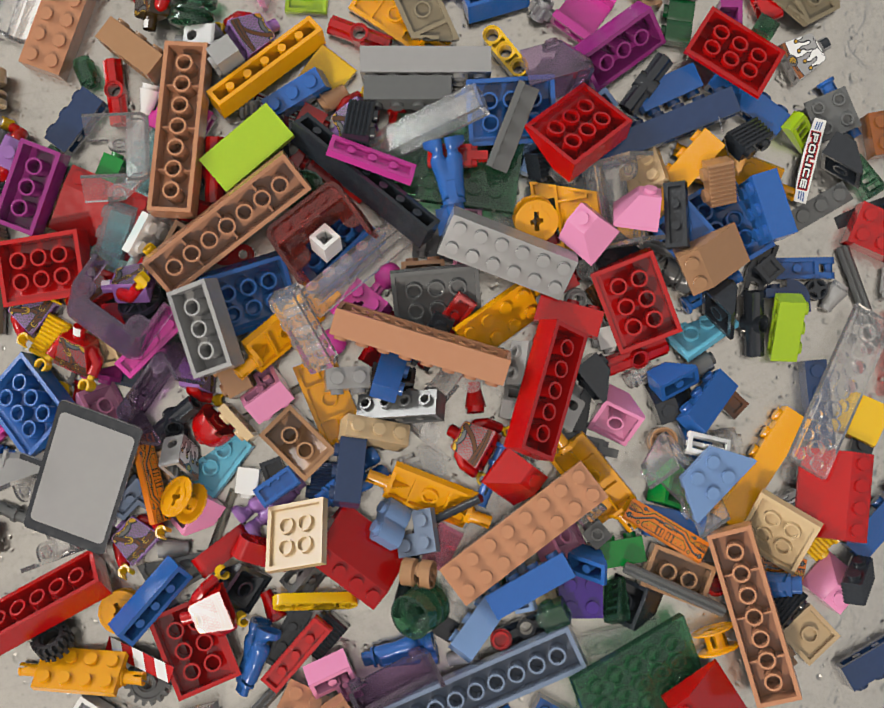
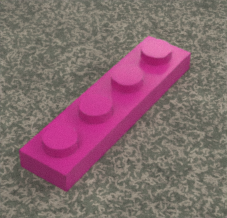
M332 134L326 155L409 186L412 183L416 164Z
M171 307L114 363L129 379H132L179 333Z

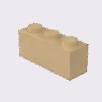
M347 413L340 420L338 441L341 436L367 439V446L401 452L409 445L410 425Z

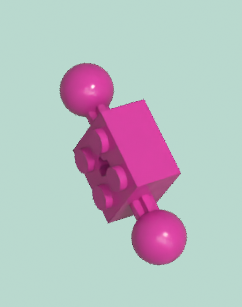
M392 262L380 264L375 270V282L371 287H368L355 277L329 308V311L334 315L336 307L343 300L389 314L393 308L380 295L385 289H392L390 271L401 269ZM327 329L319 338L320 349L326 355L337 356L345 350L347 341L335 339L334 335L329 334L330 329Z

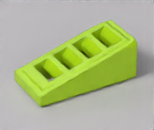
M794 111L781 128L799 153L803 155L804 145H806L811 124L804 113Z

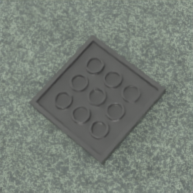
M466 264L390 271L394 315L396 317L427 326L434 311L443 313L458 291L477 302V306L471 314L481 308L479 270Z

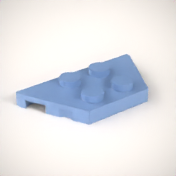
M709 445L679 476L681 485L685 490L687 503L690 505L693 514V520L699 523L757 461L752 457Z

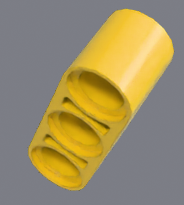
M495 25L487 26L483 31L485 46H491V54L510 77L529 76L527 61L502 30ZM492 34L498 36L495 41H489L488 37ZM508 50L511 52V55L509 57H502L501 53ZM521 66L525 70L523 73L517 74L514 72V69Z

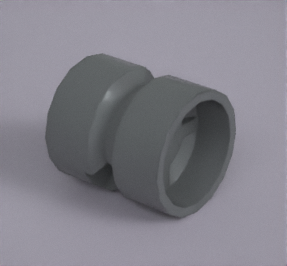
M668 257L661 271L666 287L670 288L673 285L675 290L688 294L690 290L677 260Z

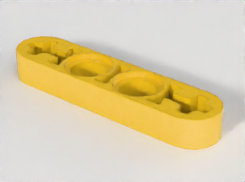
M350 592L280 593L272 597V605L276 611L341 610L357 607L358 600Z

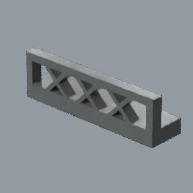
M519 80L486 166L507 174L539 89Z
M316 567L287 571L279 582L289 593H313L327 575ZM297 574L296 581L291 586L288 581L293 575Z

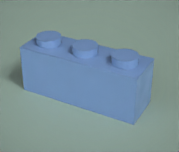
M483 594L475 601L474 605L477 607L473 613L468 611L461 622L464 625L461 630L455 629L448 639L451 641L448 648L468 663L473 660L501 620H497Z

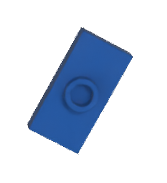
M288 465L252 491L266 509L302 483Z

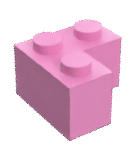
M272 364L262 373L257 371L253 374L257 385L240 397L244 408L259 425L269 420L273 414L281 408L287 407L295 399L285 379Z
M343 648L302 667L308 686L315 699L337 690L338 694L341 692L347 702L363 694L357 676Z

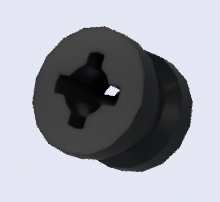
M812 279L804 284L809 292L810 301L820 300L827 295L828 286L822 279Z

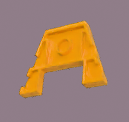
M533 181L529 182L531 195H541L546 199L555 200V207L559 218V235L567 219L581 202L587 203L601 215L599 196L596 191ZM560 240V244H556V245H558V246H561V247H564V248H566V249H569V250L573 251L571 248H569V247H568L565 243H563L561 240Z

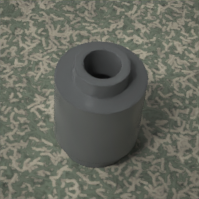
M704 351L692 361L688 362L686 360L683 364H695L698 367L700 377L708 371L715 369L716 359L711 352L707 353V351Z

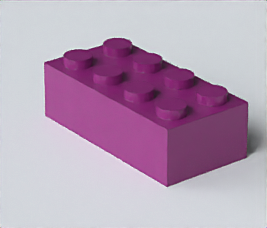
M638 0L571 48L569 52L583 81L598 92L665 44L666 40L652 7Z
M21 138L0 196V224L30 236L44 234L71 156Z

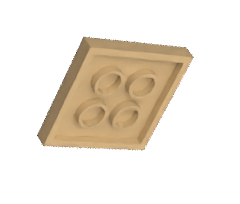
M766 489L761 491L745 520H751L761 556L792 575L798 569L824 525Z
M319 497L268 507L265 572L272 574L326 565L327 498Z

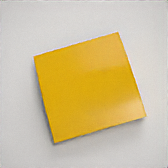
M322 45L306 64L299 76L317 67L324 72L332 89L341 84L346 88L357 70L328 47Z
M848 390L834 418L833 428L848 438L853 437L870 447H875L884 429V404L860 393Z

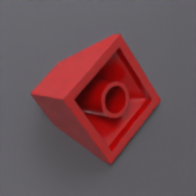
M505 448L481 482L512 505H516L534 496L548 477L513 450Z

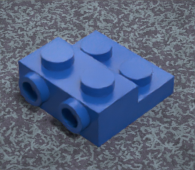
M688 199L690 241H693L715 231V228ZM664 216L659 219L658 232H653L660 242L665 240ZM673 249L668 250L671 253V255L675 258V255L672 251Z

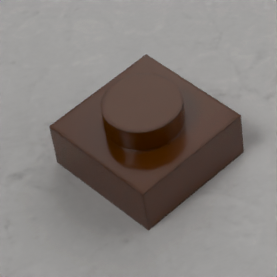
M735 391L722 410L731 419L735 420L749 403Z

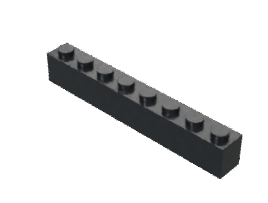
M308 112L293 122L291 132L295 138L290 142L417 247L421 248L433 237L440 223L436 216L389 178L327 156L326 152L334 133Z

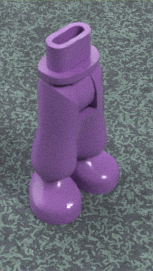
M295 472L302 484L269 507L291 503L301 494L300 490L307 486V484ZM255 495L252 499H249L245 507L235 505L231 508V511L242 524L254 513H258V516L246 523L244 527L249 534L261 537V527L267 525L268 507L265 509Z

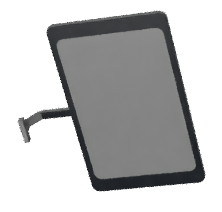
M67 400L60 401L43 459L41 460L21 452H9V449H5L0 462L1 468L5 466L8 458H19L40 466L24 520L25 527L96 554H103L106 551L143 434L142 429Z

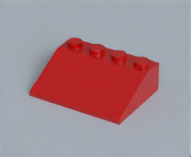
M712 6L683 53L758 99L786 51Z
M583 82L525 124L524 128L551 167L564 179L571 182L625 140L633 120Z
M73 164L62 186L48 228L57 232L71 229L87 230L90 246L128 262L131 256L123 251L122 248L142 211L150 214L147 211L148 197Z
M71 229L0 241V288L3 307L88 295L91 255L88 231Z
M650 247L631 253L590 273L620 355L683 331L655 254Z
M800 447L795 507L824 524L816 538L850 543H867L874 464L873 454Z
M339 507L327 522L326 565L315 567L374 610L391 588L399 573L403 558L398 557V549L388 550L369 539L371 532L369 528L372 521L354 508Z
M190 600L165 609L150 626L163 662L174 667L171 683L179 702L242 675L226 635L218 637L207 633L200 634L194 623L182 625L180 613L188 611Z
M716 659L661 695L668 708H747Z

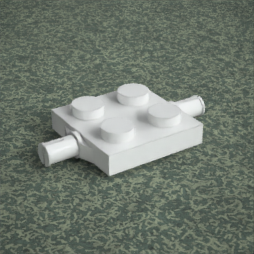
M142 211L122 248L123 251L131 256L126 266L137 264L142 256H146L142 250L149 242L156 247L160 246L171 226L164 223L160 217H153L151 214Z

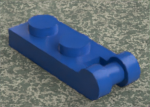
M834 257L776 258L785 268V271L775 280L787 278L795 280L835 279V272H832ZM819 265H823V272H819Z

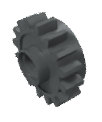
M135 666L128 668V671H143ZM147 673V676L152 678L153 685L145 683L144 686L129 684L124 686V689L130 688L128 697L135 696L134 703L142 700V706H145L149 701L151 706L156 703V699L161 702L164 699L163 695L167 696L170 693L168 688L172 686V683Z

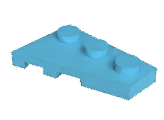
M704 315L697 321L688 324L687 322L681 323L683 331L665 339L683 358L690 362L724 338L725 335ZM737 320L735 322V329L739 327Z
M235 435L224 445L215 447L213 451L199 459V480L193 481V483L204 485L207 494L212 498H217L255 446L246 440L241 441Z

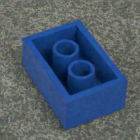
M777 168L752 175L739 184L738 193L740 199L744 200L746 206L745 214L748 221H751L753 227L752 235L755 242H758L759 247L783 240L798 232Z

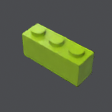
M775 293L766 348L770 361L797 362L798 354H801L802 343L800 340L801 335L805 333L804 317L809 312V303L806 302L802 294Z

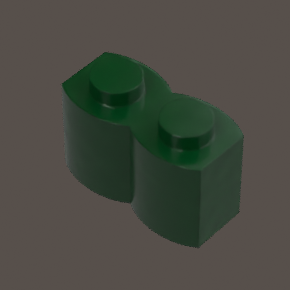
M669 0L667 4L663 5L662 17H665V24L660 27L666 43L663 45L684 48L688 46L692 34L695 1Z

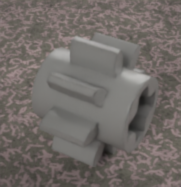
M532 0L528 6L532 10L530 17L538 23H543L544 20L548 22L555 12L552 9L554 2L552 0Z

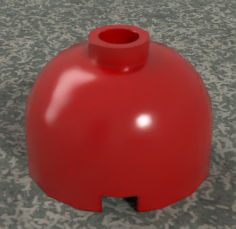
M205 404L193 417L192 430L194 438L198 443L209 447L222 446L235 436V433L232 432L235 428L230 423L227 425L219 417L221 413L213 409L214 405Z

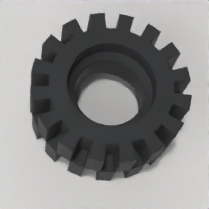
M62 621L33 637L30 646L42 661L50 662L51 659L52 662H55L56 657L61 659L64 652L66 654L70 652L68 648H72V642H75L74 633ZM58 636L52 643L48 644L52 638Z

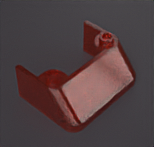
M328 181L274 221L267 229V237L296 281L307 288H312L313 285L302 271V268L311 260V252L306 244L310 242L309 236L324 223L330 227L340 219L349 228H355L361 224L375 239L379 237L360 208L336 182Z

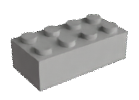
M203 278L166 293L194 379L208 377L245 363L217 278Z

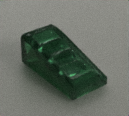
M860 154L862 167L866 172L862 175V180L869 177L870 181L865 184L861 181V186L857 190L863 200L866 201L884 190V182L862 154ZM873 184L875 188L869 191L867 187Z
M624 576L607 580V584L604 586V623L613 625L631 620ZM618 584V588L612 589V585Z

